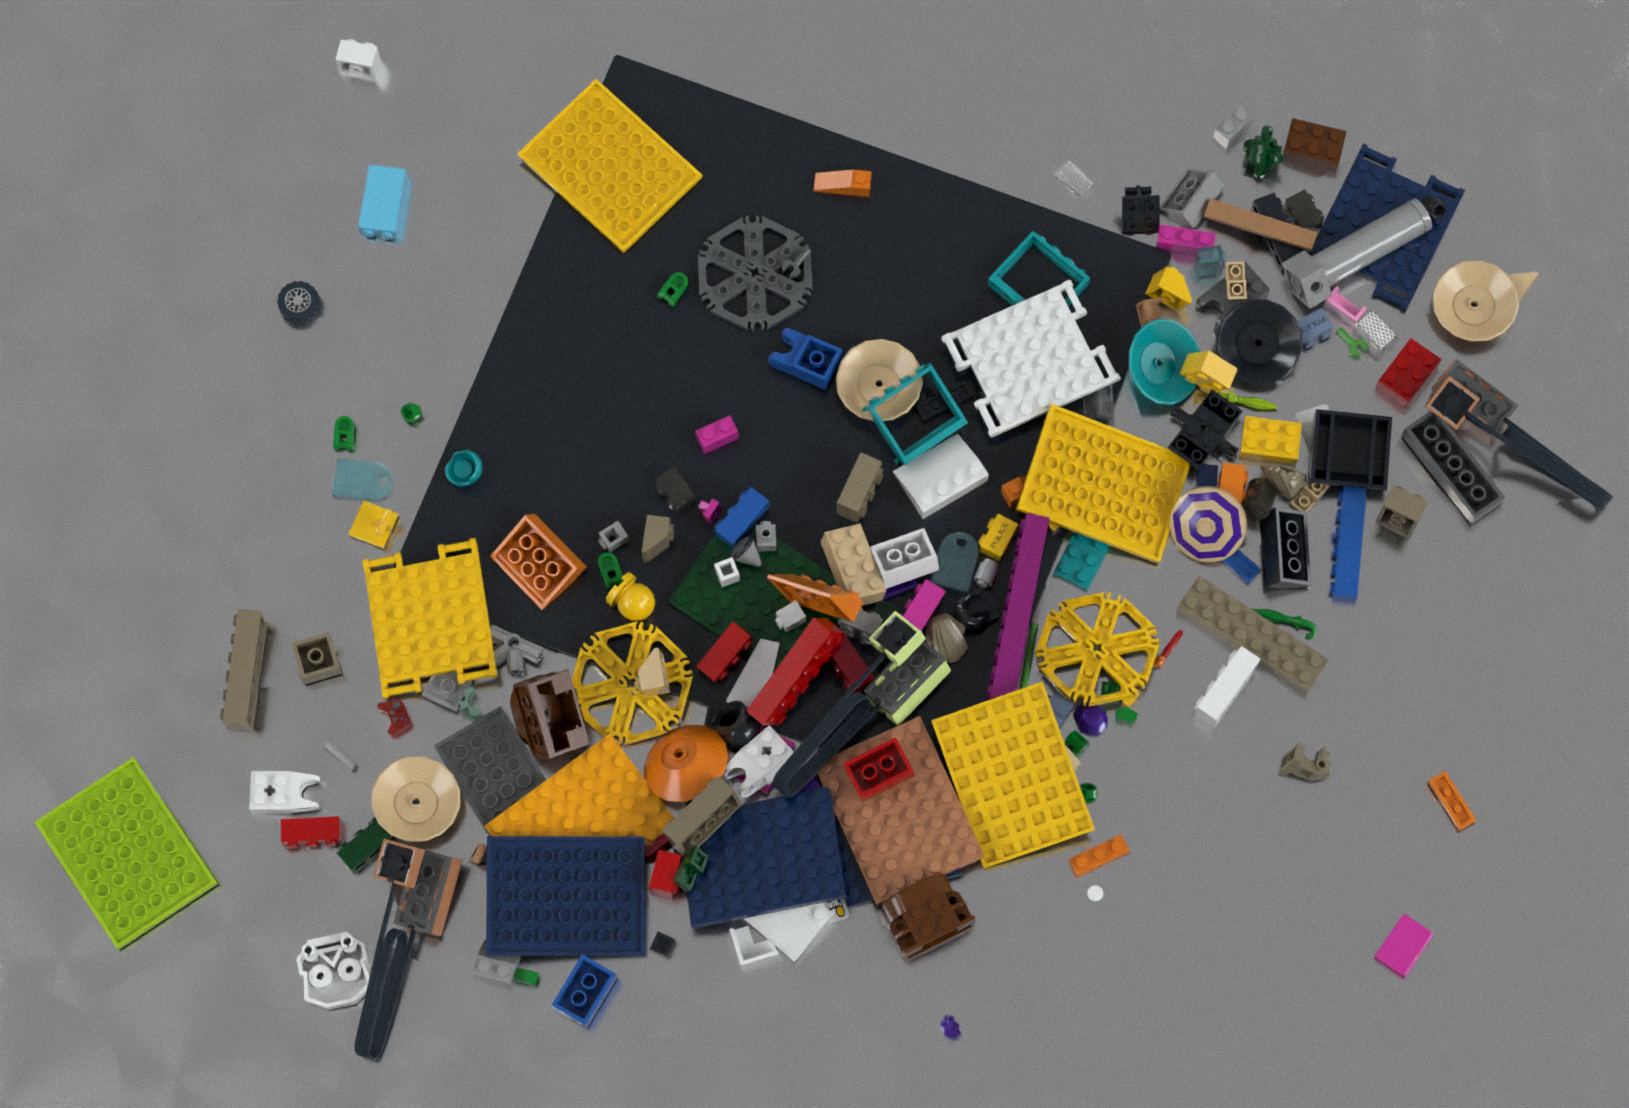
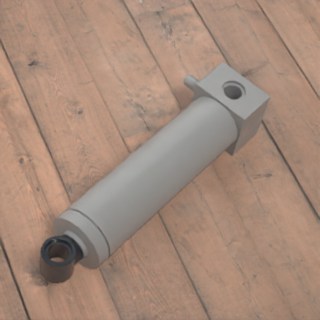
M1434 195L1426 196L1422 203L1414 198L1313 256H1310L1306 251H1302L1282 263L1290 291L1308 308L1318 306L1320 302L1332 296L1330 291L1332 285L1431 230V218L1441 219L1446 214V204Z

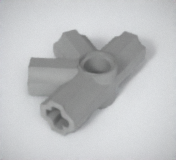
M492 624L490 627L492 642L497 645L494 647L496 667L507 660V673L521 674L525 672L524 658L536 664L541 660L544 648ZM513 641H519L517 647L511 648Z

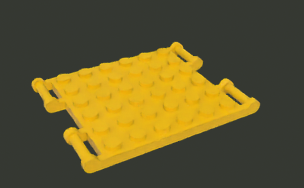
M470 538V541L450 545L439 544L438 552L440 559L403 566L401 552L394 553L393 556L362 560L383 699L390 698L392 695L413 691L416 693L422 692L420 678L457 671L459 684H465V681L480 678L498 677L476 538ZM469 548L472 550V553L446 557V553ZM396 563L397 566L396 568L376 572L371 571V567ZM489 665V669L464 674L466 669ZM414 680L413 684L393 688L388 687V684Z

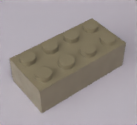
M717 776L715 779L710 780L706 788L701 793H697L692 802L687 807H683L678 815L665 825L662 831L669 843L683 857H686L693 846L699 848L742 803L734 789L721 777Z

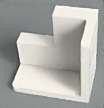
M748 926L736 930L734 928L729 929L730 938L741 970L779 958L778 950L776 951V947L771 941L766 940L757 944L753 943Z

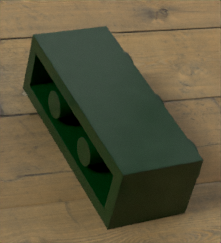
M376 817L370 820L369 826L364 830L360 829L357 831L350 842H344L338 848L339 851L336 854L353 874L381 851L384 839L391 841L396 839V837L391 836L378 824Z

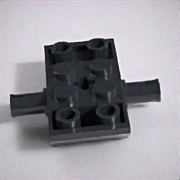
M1214 390L1209 392L1191 415L1176 405L1170 416H1173L1184 425L1170 443L1168 449L1198 470L1208 462L1218 449L1233 458L1239 448L1225 439L1243 410Z

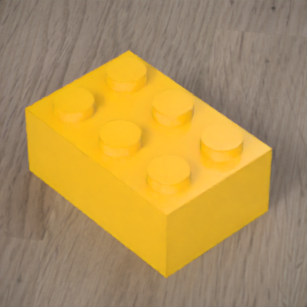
M1245 416L1242 425L1239 459L1296 466L1302 423Z

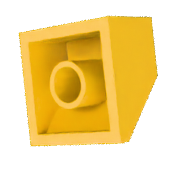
M1166 266L1154 274L1145 293L1151 298L1163 297V301L1160 303L1176 312L1192 302L1184 276L1174 267Z

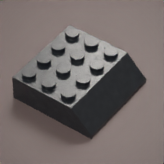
M1316 409L1313 416L1309 466L1310 483L1387 491L1392 417Z

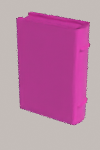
M1404 913L1373 959L1405 979L1425 947L1429 945V941L1434 933Z

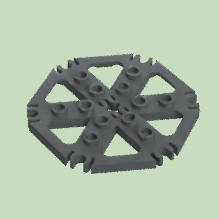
M746 216V224L743 223L742 217L708 237L706 242L704 241L703 244L708 248V251L699 250V294L702 297V303L706 300L711 301L706 306V309L711 314L748 332L749 324H751L752 332H754V326L757 324L764 331L765 323L767 324V330L804 309V305H807V301L803 300L802 297L805 295L811 297V292L813 293L811 253L803 261L804 280L802 282H795L776 273L782 269L786 259L794 261L806 247L809 248L808 244L801 247L799 244L804 241V238L800 237L799 233L762 216V223H760L759 216H756V221L751 223L749 216ZM769 228L786 236L787 242L764 256L763 231ZM736 230H741L744 233L745 257L721 246L720 240ZM711 263L734 275L711 287L706 281V266ZM758 270L759 276L752 277L750 271ZM765 290L790 301V306L776 315H768L766 312ZM747 291L748 312L746 316L739 317L723 308V304Z

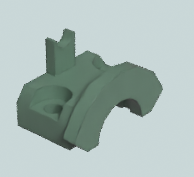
M473 686L466 688L464 700L457 702L461 706L459 711L463 710L470 720L476 721L483 717L480 709L471 707L472 701L477 698Z

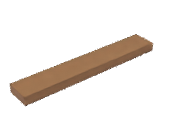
M1211 198L1204 214L1205 218L1308 251H1312L1318 232Z

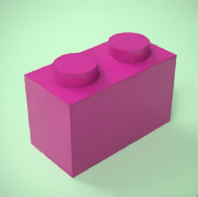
M730 415L695 431L696 439L704 454L739 439L738 430Z

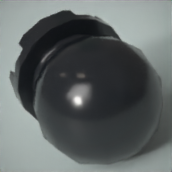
M732 701L728 703L729 706L723 711L719 709L715 713L712 724L716 732L722 735L723 740L729 747L741 750L760 733V728L757 720L746 711L748 708L742 701Z

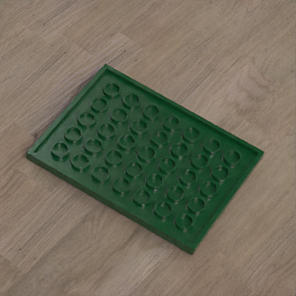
M754 524L744 537L752 535L757 548L756 524ZM763 533L762 535L767 537L770 533ZM714 535L668 600L669 605L718 637H721L733 621L737 622L753 636L751 640L753 642L748 650L742 651L749 657H751L760 639L780 643L773 673L813 618H827L836 626L839 625L837 617L800 606L806 615V622L787 633L784 628L780 629L775 621L777 619L776 612L791 604V602L767 578L769 574H794L800 577L805 575L813 581L821 580L831 587L832 585H837L832 573L776 538V551L758 552L761 560L760 567L734 560L739 572L740 581L721 587L714 564L729 559L732 548Z

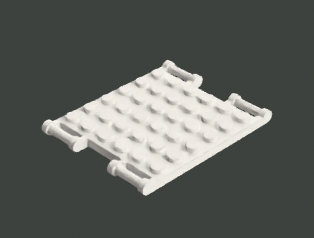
M1067 280L1061 285L941 337L956 363L957 371L971 367L983 389L986 398L977 400L974 405L976 409H979L989 429L990 437L997 436L1048 413L1051 404L1062 407L1121 379L1119 374L1115 372L1106 354L1107 350L1104 345L1090 351L1075 321L1085 316L1087 311L1082 307L1073 290L1071 280ZM1061 292H1067L1076 312L1071 314ZM953 340H958L967 358L966 361L962 360ZM1097 356L1100 357L1109 375L1106 379L1094 359ZM989 404L1000 424L998 427L995 426L986 408Z

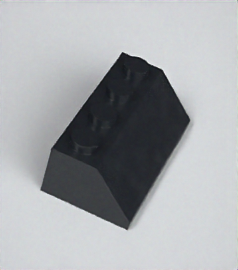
M1278 507L1263 512L1262 525L1266 587L1288 589L1311 586L1306 512Z

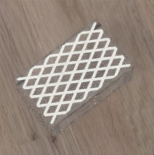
M1373 309L1357 321L1354 326V330L1378 356L1391 347L1398 338V335Z

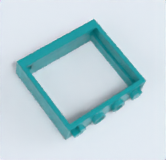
M1034 231L988 278V286L1012 306L1025 301L1022 296L1003 282L1001 278L1033 245L1079 283L1074 289L1077 297L1089 285L1090 281L1085 270L1077 268L1073 260L1069 257L1065 258L1060 254L1061 252L1056 246L1048 244L1044 236H1040ZM1069 296L1065 299L1067 306L1072 303Z

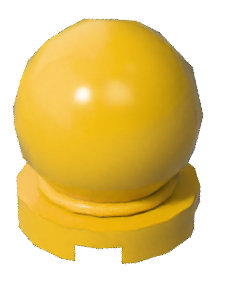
M628 572L622 577L624 581L618 587L614 585L606 597V602L611 607L618 605L620 613L631 621L644 620L653 612L655 606L654 594L647 586L635 583L636 577Z

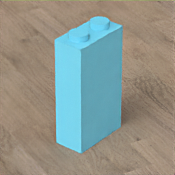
M369 165L358 225L360 234L366 237L381 236L384 239L397 238L408 177L406 169Z

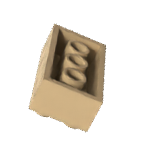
M861 524L825 532L821 545L837 586L841 587L844 591L852 590L858 593V597L863 601V605L882 601L886 588Z

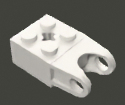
M769 725L726 765L723 777L727 780L737 775H746V779L738 792L741 797H748L765 785H770L776 772L794 751Z
M251 771L249 810L252 814L291 815L293 813L319 809V804L303 799L302 791L309 785L320 783V777L291 771ZM270 790L275 791V793H272V796L268 795Z

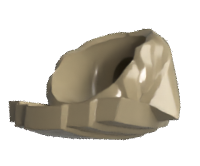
M1263 463L1260 466L1270 484L1283 497L1294 498L1307 482L1306 475L1299 471H1293L1283 466L1276 467L1270 463Z
M940 614L929 619L926 623V643L941 654L946 662L953 663L958 661L965 654V651L969 649L963 636L965 627L949 614Z

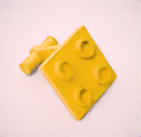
M363 500L348 535L384 549L399 514Z

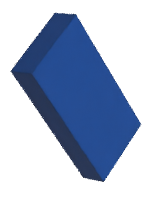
M1239 549L1228 558L1221 560L1248 585L1262 571L1260 567Z

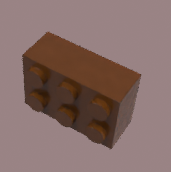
M1292 118L1284 147L1283 160L1336 173L1347 131Z

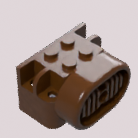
M568 669L559 673L550 672L538 675L513 685L510 707L516 729L521 740L529 746L530 752L535 758L551 759L590 744L583 722L584 715L578 704V694L574 690Z
M943 873L929 876L895 893L882 904L883 910L890 921V937L903 962L974 928L976 919L974 915H971L960 893L952 889L946 875Z

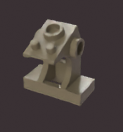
M1297 743L1282 756L1279 774L1284 776L1292 773L1314 781L1322 780L1330 774L1331 765L1328 762L1329 752L1326 751V746H1323L1320 751L1316 752L1314 760L1305 757V745Z

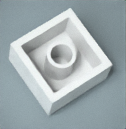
M341 39L336 63L341 75L376 81L381 59L378 48L374 44H362L352 39Z

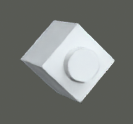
M732 557L714 564L721 587L740 581L739 572Z
M797 601L776 612L777 619L775 621L780 629L784 628L786 633L806 622V615Z

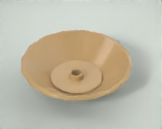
M1481 260L1463 261L1448 268L1437 280L1432 294L1434 313L1441 326L1455 337L1471 342L1488 341L1503 334L1515 321L1519 309L1518 290L1510 276L1497 265ZM1475 303L1477 304V307L1474 308L1471 306V304Z
M885 339L864 341L851 348L840 361L836 374L838 395L845 407L855 415L873 421L868 411L863 412L861 409L869 405L868 401L873 397L884 395V390L892 385L895 387L900 384L899 380L904 376L915 374V369L920 365L914 355L899 343ZM922 376L875 407L882 421L894 420L912 408L919 399L923 385ZM881 382L883 385L881 387H877L876 383Z
M425 756L405 757L390 763L378 775L371 791V808L378 824L391 836L407 842H425L442 835L454 823L460 809V788L454 775L442 763ZM414 800H418L420 803L418 805H413L412 802Z

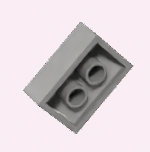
M1188 167L1161 204L1160 213L1181 226L1195 228L1205 214L1210 198L1215 200L1224 184L1211 170Z

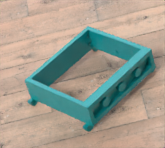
M930 363L919 366L915 369V374L904 376L899 380L900 384L895 387L894 385L884 390V395L873 397L868 401L869 405L861 409L863 412L868 411L897 457L894 459L895 463L900 461L902 465L908 464L968 423ZM928 373L953 412L954 417L904 451H901L875 410V407Z

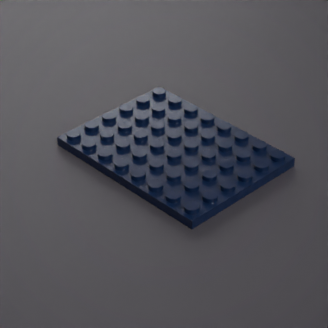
M830 787L797 793L792 797L781 796L742 804L699 847L709 857L703 873L697 874L692 890L687 891L692 928L847 898Z
M487 836L486 956L645 955V837Z

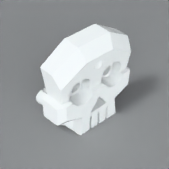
M346 931L308 940L302 947V952L296 960L299 974L304 978L305 1002L331 1010L356 1004L366 995L370 975L366 967L369 962L367 949L363 942L355 939ZM336 954L333 961H331L327 957L329 955ZM348 967H353L352 973L346 972ZM319 974H324L322 980L317 979Z

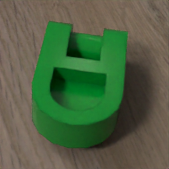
M681 272L671 275L659 291L657 297L661 300L664 299L668 302V305L674 307L688 287L687 276ZM670 289L675 292L672 296L668 294Z
M340 416L335 421L333 450L346 448V450L353 451L354 422L349 416ZM340 436H347V441H341Z
M603 553L598 559V566L606 589L612 588V585L618 583L620 585L624 580L622 579L623 575L615 555ZM615 571L616 576L609 578L608 573Z

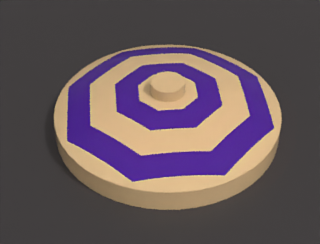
M1201 486L1189 490L1176 502L1170 516V530L1175 543L1186 555L1202 562H1217L1228 558L1240 547L1246 535L1247 519L1243 507L1232 494L1218 487Z

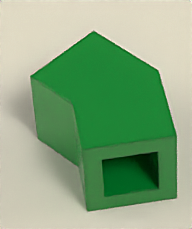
M1116 708V723L1125 722L1132 726L1138 717V713L1130 708Z
M516 968L514 980L519 983L535 986L539 973Z

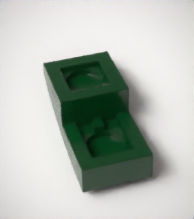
M693 846L681 863L673 882L684 891H691L697 874L703 873L709 856L697 846Z

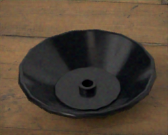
M1267 299L1248 300L1234 306L1222 319L1217 331V353L1219 357L1237 368L1234 376L1236 379L1251 385H1269L1285 378L1296 367L1302 352V332L1296 318L1284 306ZM1256 340L1261 342L1260 347L1255 346Z

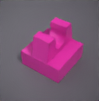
M714 499L710 503L701 501L698 506L706 522L712 525L722 511L720 503Z

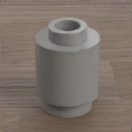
M985 558L980 563L974 580L977 582L976 585L981 588L992 586L999 570L997 568L999 564L996 561Z

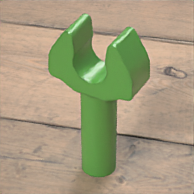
M1342 327L1336 331L1350 345L1349 354L1352 357L1360 358L1361 356L1356 347H1360L1365 352L1367 351L1368 347L1364 339L1354 340Z

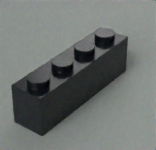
M1275 192L1253 201L1252 208L1255 213L1290 223L1288 215L1284 214L1282 210V201L1279 197H1276ZM1266 237L1281 272L1284 271L1283 262L1304 251L1302 248Z

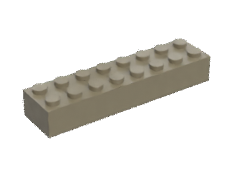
M1201 576L1197 577L1177 607L1176 612L1230 648L1238 651L1243 646L1259 657L1261 660L1258 666L1304 696L1308 694L1329 659Z

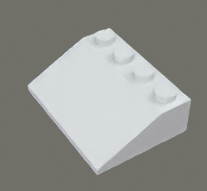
M958 434L893 471V474L922 519L986 483L989 476L980 460Z
M820 903L744 918V920L795 963L833 920L834 913Z

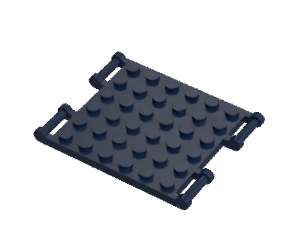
M1363 143L1316 237L1313 249L1308 254L1310 256L1317 254L1411 199L1416 198L1422 203L1426 196H1436L1446 204L1447 211L1441 219L1431 218V230L1355 272L1378 283L1372 295L1377 297L1379 295L1401 305L1403 309L1407 310L1461 201L1465 189L1453 187L1436 179V176L1432 174L1426 186H1423L1392 171L1397 158L1393 156L1390 158ZM1364 154L1388 164L1387 168L1364 159ZM1432 185L1455 195V200L1432 190ZM1385 286L1406 296V299L1382 289V287Z

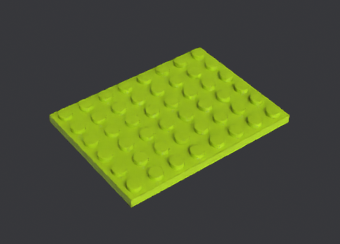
M134 757L34 822L117 950H120L218 884Z

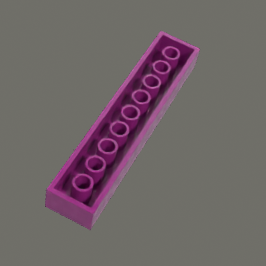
M1027 513L1026 519H1021L1019 535L1022 537H1018L1015 551L1018 555H1014L1012 572H1015V574L1011 573L1008 590H1011V592L1007 591L1004 607L1008 608V610L1003 611L1001 626L1004 629L1000 628L997 642L1001 646L996 647L994 663H997V666L993 665L990 681L993 684L989 683L986 700L1016 691L1049 517Z

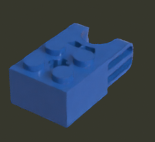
M785 328L781 333L783 341L793 349L786 354L771 353L768 357L769 364L774 368L827 390L839 367L840 361L843 359L842 349L810 335L806 336L790 328Z

